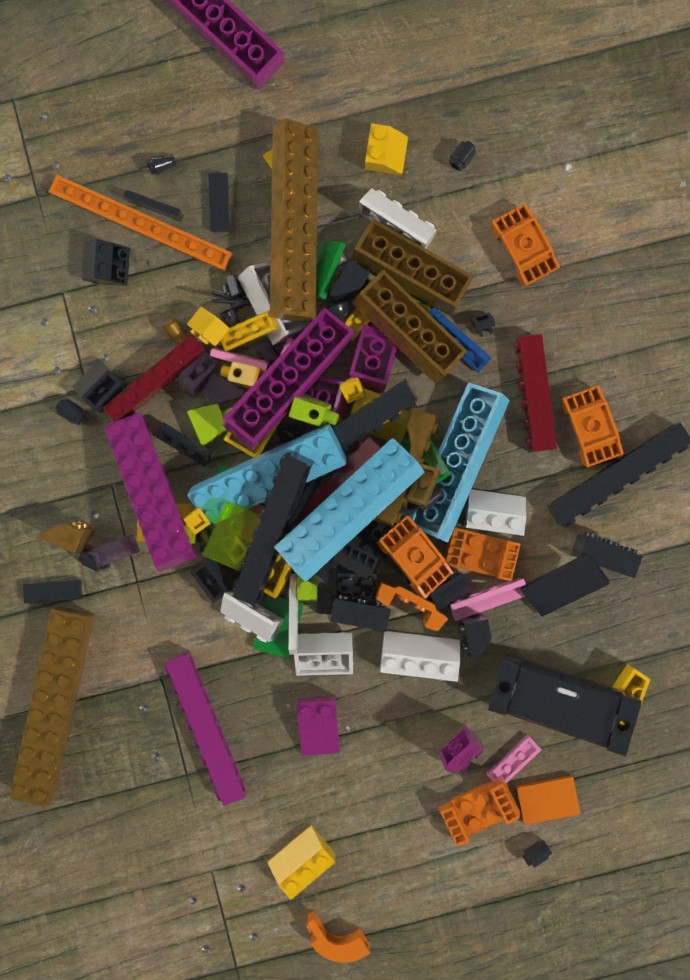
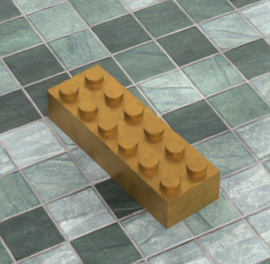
M372 219L355 246L351 258L376 274H379L384 269L404 290L449 316H452L474 278L471 274L375 219Z
M384 269L352 302L435 384L445 377L467 352Z

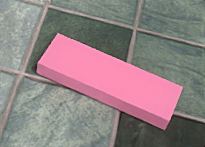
M218 347L211 349L210 356L258 367L264 371H267L270 366L268 361L232 351H225Z
M527 734L486 774L492 781L503 777L507 783L542 749Z

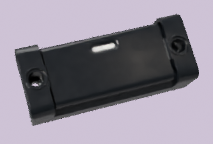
M506 653L501 662L488 710L503 716L508 714L605 747L607 751L626 756L642 701L638 695ZM508 682L509 686L505 687L503 683ZM624 720L625 724L621 725L619 722Z

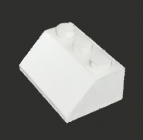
M471 489L467 497L463 527L524 536L527 517L526 497Z
M234 592L224 593L220 612L225 615V619L233 623H239L243 630L247 632L252 631L263 642H270L275 639L285 621L283 618L258 603L254 606L234 597Z
M352 633L298 634L297 655H294L296 676L353 674Z

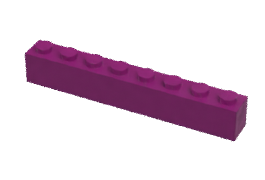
M188 651L169 659L165 663L166 674L172 678L173 691L176 695L178 694L180 708L187 715V726L190 730H193L195 735L194 743L197 748L200 747L202 752L201 760L204 766L207 765L208 777L210 782L215 784L217 789L215 794L218 801H221L223 806L245 798L247 790L191 652Z

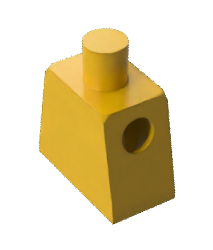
M232 362L231 367L223 365L221 369L222 377L228 378V381L236 386L250 389L265 373L261 368Z

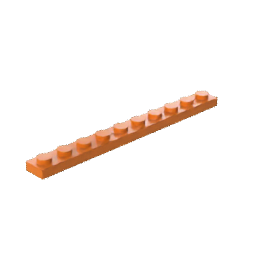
M59 175L55 176L49 193L53 196L224 272L231 259L232 252Z

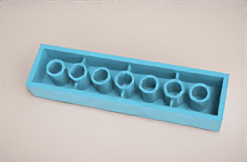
M468 382L438 451L451 473L450 476L435 485V487L439 485L445 495L429 510L422 511L418 507L417 511L410 515V518L423 532L443 541H449L510 401L502 393Z
M330 423L192 486L187 495L195 509L200 507L207 519L215 524L266 501L268 493L272 491L274 485L272 481L275 474L279 472L281 467L279 462L284 454L294 451L314 461L306 482L346 465L347 457Z
M392 438L274 548L296 574L305 582L308 581L424 473V470L418 461Z

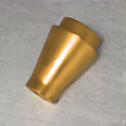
M174 317L162 326L164 333L178 344L187 338L181 324Z

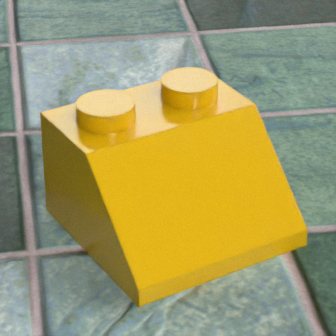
M371 123L365 170L402 175L408 136L391 126Z

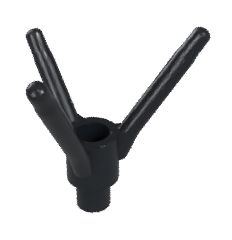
M210 291V294L224 298L211 299L212 303L230 304L234 311H238L243 306L251 305L248 298L233 297Z

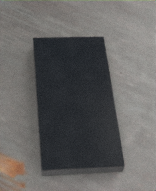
M587 552L526 583V585L521 586L520 590L543 617L609 585L610 582Z

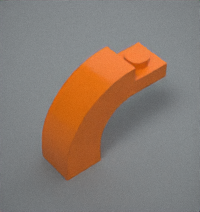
M315 911L308 914L306 926L311 934V945L324 958L334 962L348 963L357 961L370 954V944L360 928L346 936H335L325 929Z

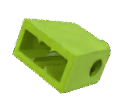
M303 394L294 397L289 417L316 426H322L326 422L336 425L339 414L330 411L331 404Z
M214 404L187 411L201 445L206 446L228 432L222 426L223 417L233 407L222 411L219 404Z
M297 574V600L318 601V584L315 586L309 580L305 582Z

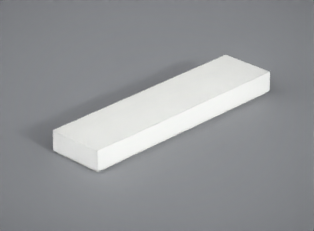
M290 574L288 649L290 655H297L298 652L297 574Z

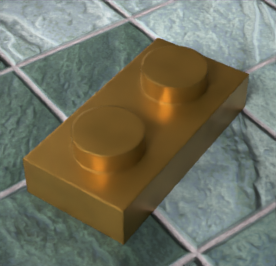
M421 464L420 466L424 473L413 482L407 501L426 508L440 475V469Z

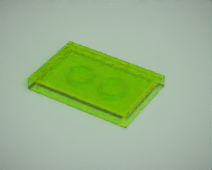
M226 500L202 556L239 571L246 556L247 548L254 538L252 536L253 532L259 526L260 515Z

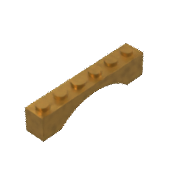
M414 408L407 424V432L411 444L410 455L421 465L424 461L421 458L423 452H427L431 444L429 437L431 433L435 434L438 423H436L435 415ZM409 487L373 520L392 528L395 523L398 524L402 516L400 509L402 505L406 506Z

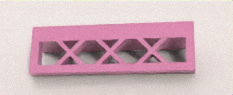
M518 577L512 579V581H507L458 599L449 605L454 620L457 621L525 597L520 590L521 586L526 585L524 579Z

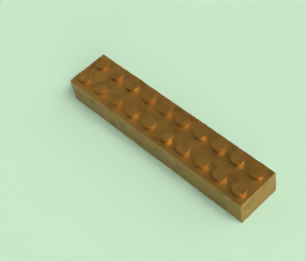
M288 118L282 119L273 126L270 318L305 323L316 319L318 128Z
M60 606L51 609L9 799L47 807L55 798L95 614Z

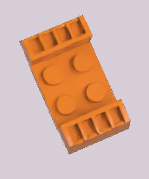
M526 203L491 222V230L496 240H502L518 270L516 277L522 287L560 268L548 239Z
M599 385L562 398L560 403L564 415H569L581 452H578L584 466L590 467L624 454L610 408Z
M409 515L376 542L383 553L389 554L409 578L411 588L417 595L426 598L453 574L444 557Z
M454 527L449 541L446 542L443 557L448 566L512 581L521 544Z
M380 580L376 597L387 607L395 593H397L400 600L406 603L410 600L417 609L426 612L422 619L425 627L439 631L448 620L445 614L436 608L432 600L417 595L416 592L408 590L400 583L391 584Z
M503 777L482 784L437 807L457 847L470 842L469 835L502 820H505L508 825L520 817V811Z

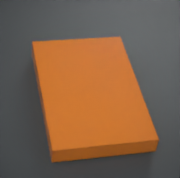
M572 775L516 786L524 825L580 815Z

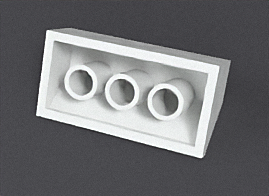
M371 188L360 200V215L370 221L372 219L379 221L426 249L436 234L437 230L434 229L435 226L428 221L423 222L416 213L410 210L409 212L406 211L399 202L389 200L380 190L375 191Z
M271 261L249 266L237 277L257 315L270 310ZM274 318L278 329L267 333L272 345H276L302 333L310 322L299 323Z
M394 631L384 632L380 672L458 682L460 639Z

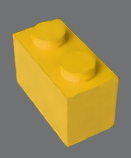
M200 307L187 323L192 328L190 332L206 345L210 342L216 346L230 329L218 317L203 307Z

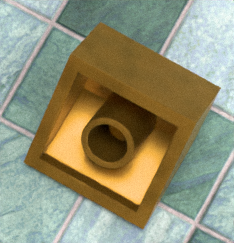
M73 521L72 523L63 524L39 534L38 538L70 552L77 553L81 552L83 548H87L94 529L89 528V524L85 522Z

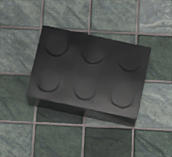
M585 532L584 535H577L570 554L571 556L577 558L588 552L598 566L628 577H636L643 556L637 554L638 550L622 545L619 548V543L611 540L602 539L600 541L601 537L592 533Z

